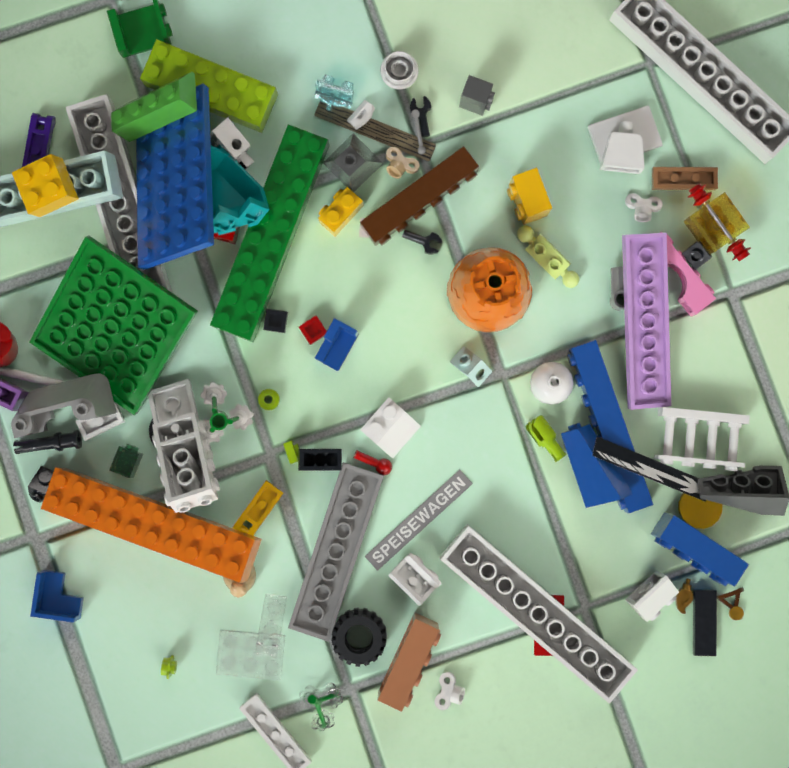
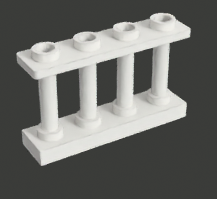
M658 407V416L664 417L666 424L663 455L655 454L654 459H660L661 463L673 465V461H682L681 466L695 467V463H703V468L716 469L717 465L725 466L724 470L738 471V467H745V463L736 462L739 428H742V424H749L750 415ZM677 418H683L685 423H687L684 457L672 456L674 423L677 422ZM699 420L707 421V425H709L706 459L693 458L696 424L699 423ZM720 422L728 423V427H730L728 461L715 460L717 428L720 426Z

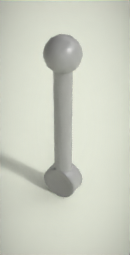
M413 110L411 116L414 118L419 144L418 153L424 154L426 148L423 146L418 117L420 113L418 110Z

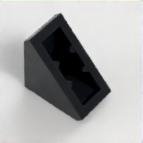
M298 449V471H342V449Z

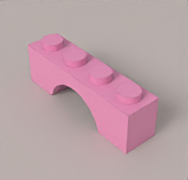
M667 235V265L679 275L682 283L681 294L677 301L692 317L716 299L713 295L714 291L708 284L702 282L700 273L688 265L682 252L675 249L672 245V239Z

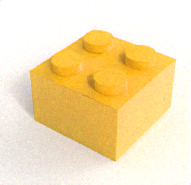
M49 154L12 172L27 213L30 215L42 217L79 199L63 159L53 154Z
M537 167L512 176L507 194L509 199L515 202L516 208L514 211L517 220H521L523 225L547 217L552 210V205Z

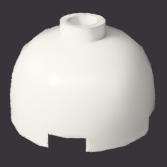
M556 362L543 363L537 367L532 373L530 381L531 392L534 397L540 402L550 405L559 404L566 400L571 394L574 384L572 374L568 368Z

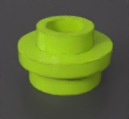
M265 389L258 396V403L264 410H273L279 405L280 397L275 390ZM270 395L273 400L270 404H267L265 397Z

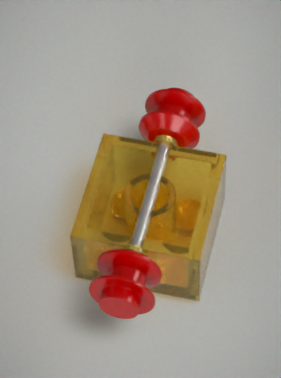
M700 183L689 190L691 195L688 198L693 197L695 199L693 206L703 204L702 208L683 222L695 239L701 241L710 254L728 243L731 245L728 246L726 252L734 254L732 261L736 258L738 261L743 260L750 255L748 250L751 247L745 248L743 245L745 239L737 240L736 237L749 229L750 226L725 192L710 202L707 200L711 198L712 192L706 193L704 190L706 184L703 186Z

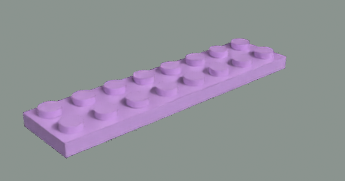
M667 233L622 235L627 407L630 410L671 406Z

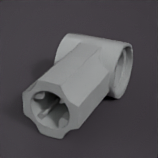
M614 267L610 269V305L613 309L621 311L624 310V305H619L616 297L617 295L624 296L623 267Z

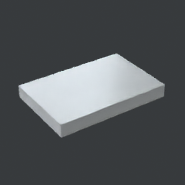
M649 105L588 125L587 128L600 164L608 136L611 132H619V125L622 121L632 122V134L642 135L643 153L663 146Z

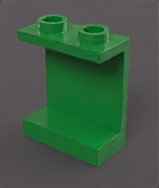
M153 0L154 5L118 14L115 9L107 11L117 50L122 58L152 50L156 39L171 45L170 37L173 34L170 24H166L164 20L167 13L163 3L160 4L158 0Z

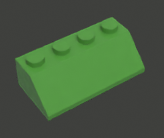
M190 72L111 112L112 132L131 142L196 112L195 73Z

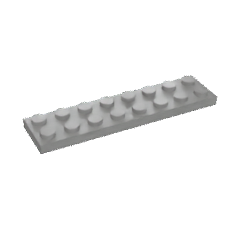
M345 462L342 463V471L339 472L288 626L289 629L329 642L384 475Z

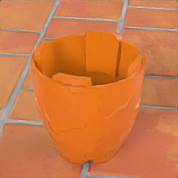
M481 248L468 253L455 265L447 283V296L452 311L462 323L476 331L498 332L509 328L519 319H522L531 302L532 286L527 267L516 255L501 248ZM491 276H498L501 279V286L498 288L491 287L488 282Z

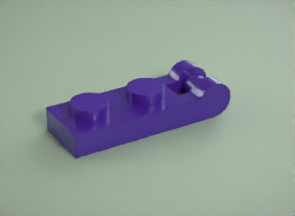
M32 113L22 167L49 155L52 133L56 124L55 116L47 115V117H43L38 113ZM44 125V130H39L38 127Z

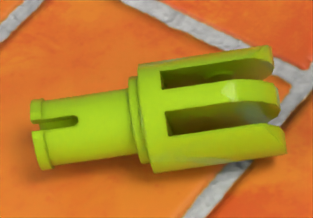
M540 415L526 424V430L539 447L542 446V448L545 447L555 462L567 455L555 440L557 434L544 416Z

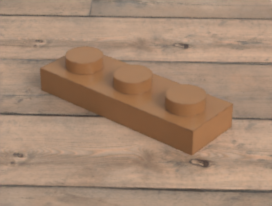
M718 167L652 168V190H690L699 183L701 186L706 184L704 190L718 189Z

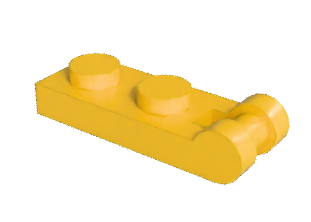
M266 480L232 528L254 536L284 492ZM246 520L253 524L250 529L243 525Z

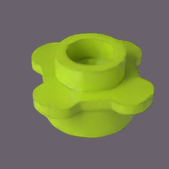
M171 655V658L164 657L161 665V675L169 679L177 670V661H174V655Z

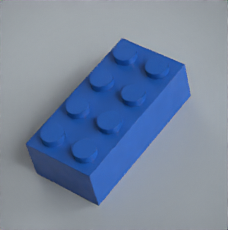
M664 512L651 532V535L656 537L654 541L669 550L671 548L674 549L672 552L674 555L687 562L691 560L692 563L690 565L705 574L711 573L709 578L725 587L728 584L735 587L749 566L747 562L675 515Z

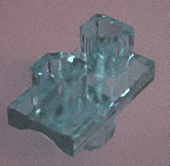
M326 74L321 80L316 81L314 97L319 98L320 102L327 104L326 110L331 111L333 106L339 108L344 106L351 109L354 96L353 83L343 81L340 87L334 85L335 79Z

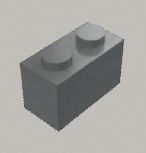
M469 75L461 95L459 107L483 116L485 110H490L494 99L493 83Z

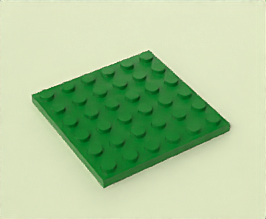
M89 235L84 238L29 343L78 377L92 374L105 375L109 381L114 402L135 416L147 399L198 310Z

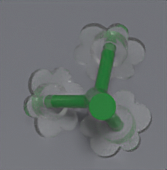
M328 683L326 688L323 689V697H320L321 691L316 690L312 685L307 686L305 691L299 693L301 698L299 706L302 709L307 708L308 711H314L316 707L318 714L312 717V729L324 731L335 724L333 720L334 714L329 713L328 710H322L320 707L323 701L327 706L331 705L333 709L342 704L341 689L336 687L334 683Z

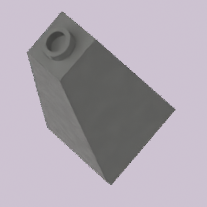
M354 133L323 162L353 192L383 165Z

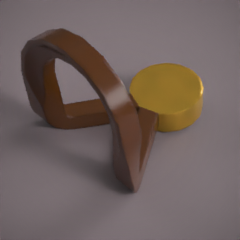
M743 587L717 596L720 602L730 608L729 616L733 620H741L744 616L743 609L738 607L740 593L744 591ZM735 595L734 606L724 598Z

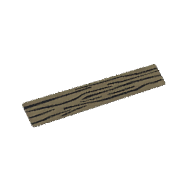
M324 99L320 100L314 114L316 117L388 146L397 147L401 151L423 160H431L436 144L422 139L426 152L419 154L417 136L372 118L364 126L356 130L347 121L354 111Z

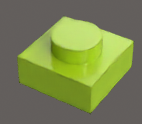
M294 441L283 443L289 463L298 462L299 445L294 444Z

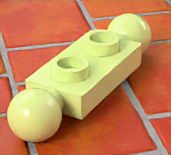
M526 225L518 229V239L521 242H528L530 244L525 250L555 280L561 275L562 282L566 287L574 288L578 285L579 275L574 271L567 270L571 263L542 234L535 238L533 229Z

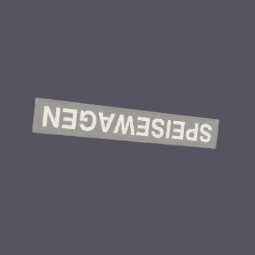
M461 470L456 472L365 555V558L378 571L473 483Z

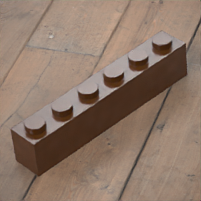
M463 146L360 221V226L375 246L379 243L381 246L391 239L390 235L398 231L400 233L409 226L408 222L413 218L418 220L425 215V210L428 207L432 206L434 208L443 201V196L448 193L450 195L454 194L460 189L459 185L465 180L467 183L472 181L478 175L476 172H478L479 165Z

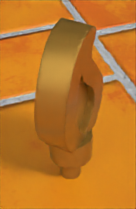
M688 578L676 595V606L682 614H686L685 608L693 601L692 585H690L691 579Z

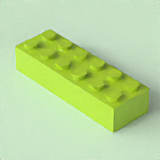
M156 39L140 77V80L146 87L155 90L193 72L195 73L196 86L205 84L209 87V112L225 119L228 117L231 121L260 133L263 132L278 96L276 87Z

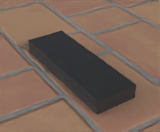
M693 589V655L716 656L717 590Z

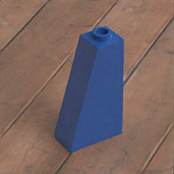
M580 423L568 426L569 431L561 433L586 508L618 501L632 495L630 487L616 465L592 456L597 435L590 424L581 426Z

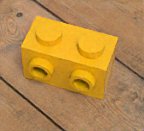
M348 187L344 190L340 189L334 195V201L330 206L325 205L318 213L320 215L318 217L319 223L335 237L364 206L363 200Z

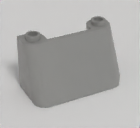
M92 374L30 391L12 419L11 427L14 438L48 431L47 422L55 418L53 410L67 406L72 407L74 416L79 420H89L116 414L117 411L107 377L103 374Z

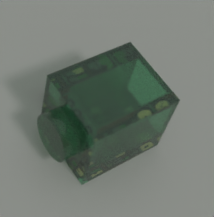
M126 444V447L119 446L109 471L127 478H134L143 453L138 452L139 448L131 444Z

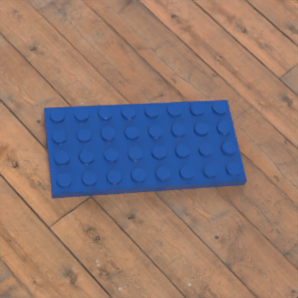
M205 84L196 86V112L136 139L138 268L142 270L214 245L209 87Z

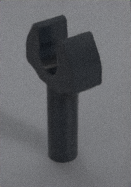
M424 96V107L418 108L416 100L413 98L410 104V112L413 110L419 111L420 116L418 119L421 136L428 137L430 133L426 114L431 110V102Z
M404 230L402 235L405 239L423 245L424 253L428 255L438 253L437 249L429 246L431 241L442 243V239L434 232L424 237Z

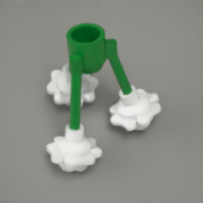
M211 382L210 386L204 385L201 398L204 399V404L212 405L213 413L210 420H203L207 429L204 436L205 439H208L209 443L220 441V437L224 435L223 429L227 424H233L235 429L241 428L242 430H245L248 425L253 424L251 418L254 416V413L249 410L247 405L237 404L234 409L229 411L231 415L229 418L225 412L218 411V403L223 404L224 398L227 395L224 385H218L215 382Z

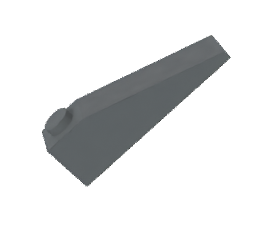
M760 465L753 467L750 471L743 472L738 470L732 475L725 476L719 474L697 480L701 499L761 515L785 516L789 503V492L782 466Z

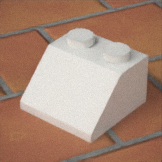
M388 397L360 430L390 457L394 458L421 426Z
M656 570L625 600L643 620L648 622L649 620L653 621L661 613L660 610L665 605L669 606L676 600V595L679 591L665 574Z

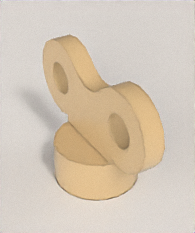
M397 147L387 149L386 158L391 163L386 169L390 176L399 179L405 171L410 174L418 172L420 164L416 159L404 157L401 150Z

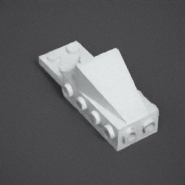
M186 379L151 390L148 398L154 422L152 425L154 432L152 440L158 452L156 459L159 467H161L162 474H160V479L165 487L164 499L166 505L171 506L177 513L187 512L192 507L211 504L212 501L218 500L217 491L220 490L217 478L213 477V471L216 470L213 462V452L208 439H205L204 436L207 429L204 421L199 420L190 380Z

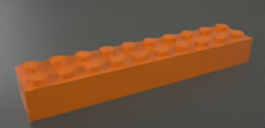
M55 467L41 506L42 510L239 583L248 581L262 540L261 538L189 512L176 513L171 506H167L164 503L68 468Z

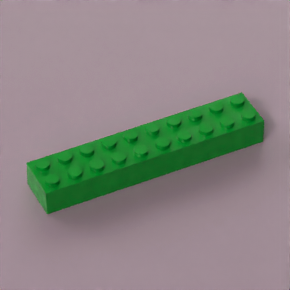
M287 125L263 187L269 211L258 225L248 226L210 323V326L254 343L329 149L328 139L292 125Z

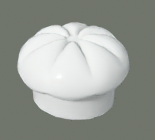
M403 51L389 54L383 60L380 68L383 81L389 87L398 90L410 87L416 81L419 72L416 60L410 54Z

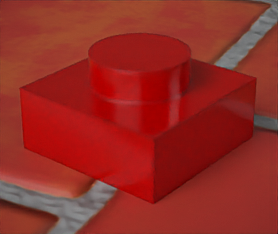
M317 315L299 326V329L310 345L323 338L327 332Z

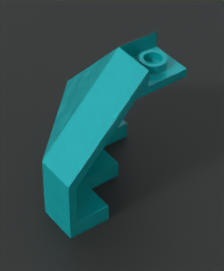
M220 144L217 148L211 146L214 233L222 235L236 231V227L247 224L249 227L258 225L269 211L264 188Z

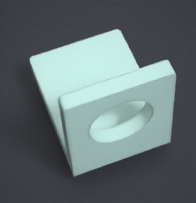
M464 346L450 361L453 366L464 373L477 387L492 373V370L482 359ZM484 369L483 375L476 379L477 372Z

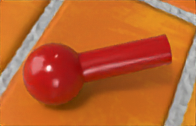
M358 450L354 453L353 458L375 467L378 474L385 476L392 471V463L388 459L378 460Z

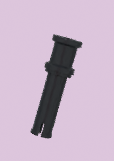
M78 429L72 433L62 434L61 432H56L50 437L16 440L13 443V447L23 446L22 448H15V454L49 449L63 451L64 448L71 447L80 449L82 447V436Z

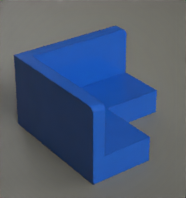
M334 318L324 336L325 340L315 359L339 371L359 335L358 331Z
M49 570L37 572L30 617L76 622L81 619L84 597L63 594L66 573Z

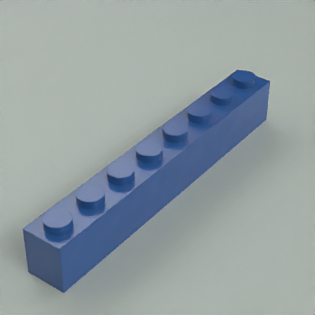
M594 340L569 349L570 354L567 355L570 366L575 367L577 374L574 375L577 386L581 387L584 395H581L585 408H589L591 415L588 418L592 428H596L598 437L635 452L597 341ZM616 466L632 491V495L617 501L620 509H624L626 513H632L654 505L644 477Z

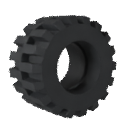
M359 607L351 611L349 609L338 618L334 625L331 640L334 646L333 650L335 654L338 653L339 659H344L348 665L352 663L355 664V667H360V664L367 666L371 661L375 662L378 660V656H381L387 639L386 627L381 617H378L374 611L370 612L367 608L359 609ZM354 625L366 626L372 632L371 643L365 648L351 646L346 638L349 628Z

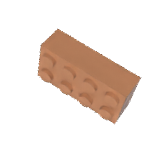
M414 612L378 690L377 701L401 712L404 706L409 707L413 698L412 689L414 686L418 687L423 676L421 669L423 665L427 667L431 659L430 649L432 645L437 646L441 637L437 622Z

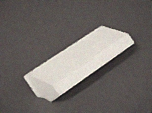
M364 100L347 119L348 123L356 130L364 126L372 117L375 107Z

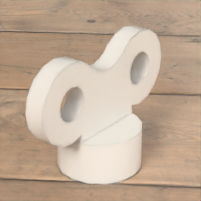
M635 193L628 194L625 199L626 206L635 209L634 219L638 222L650 221L652 212L660 211L663 205L658 197L643 199Z
M445 672L439 678L442 687L441 693L435 698V706L439 710L448 709L451 702L460 705L465 695V688L455 685L456 678L454 674ZM446 677L450 679L449 684L445 682ZM441 699H444V700H445V704H444V705L441 704V702H440Z

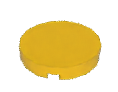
M682 493L678 501V511L684 522L694 528L705 529L713 526L719 520L723 504L708 500L705 502Z

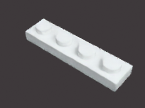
M258 693L240 706L241 712L287 768H306L312 762L310 757Z

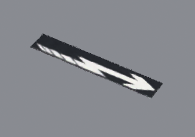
M598 436L596 437L592 456L706 502L699 495L697 480L700 478Z

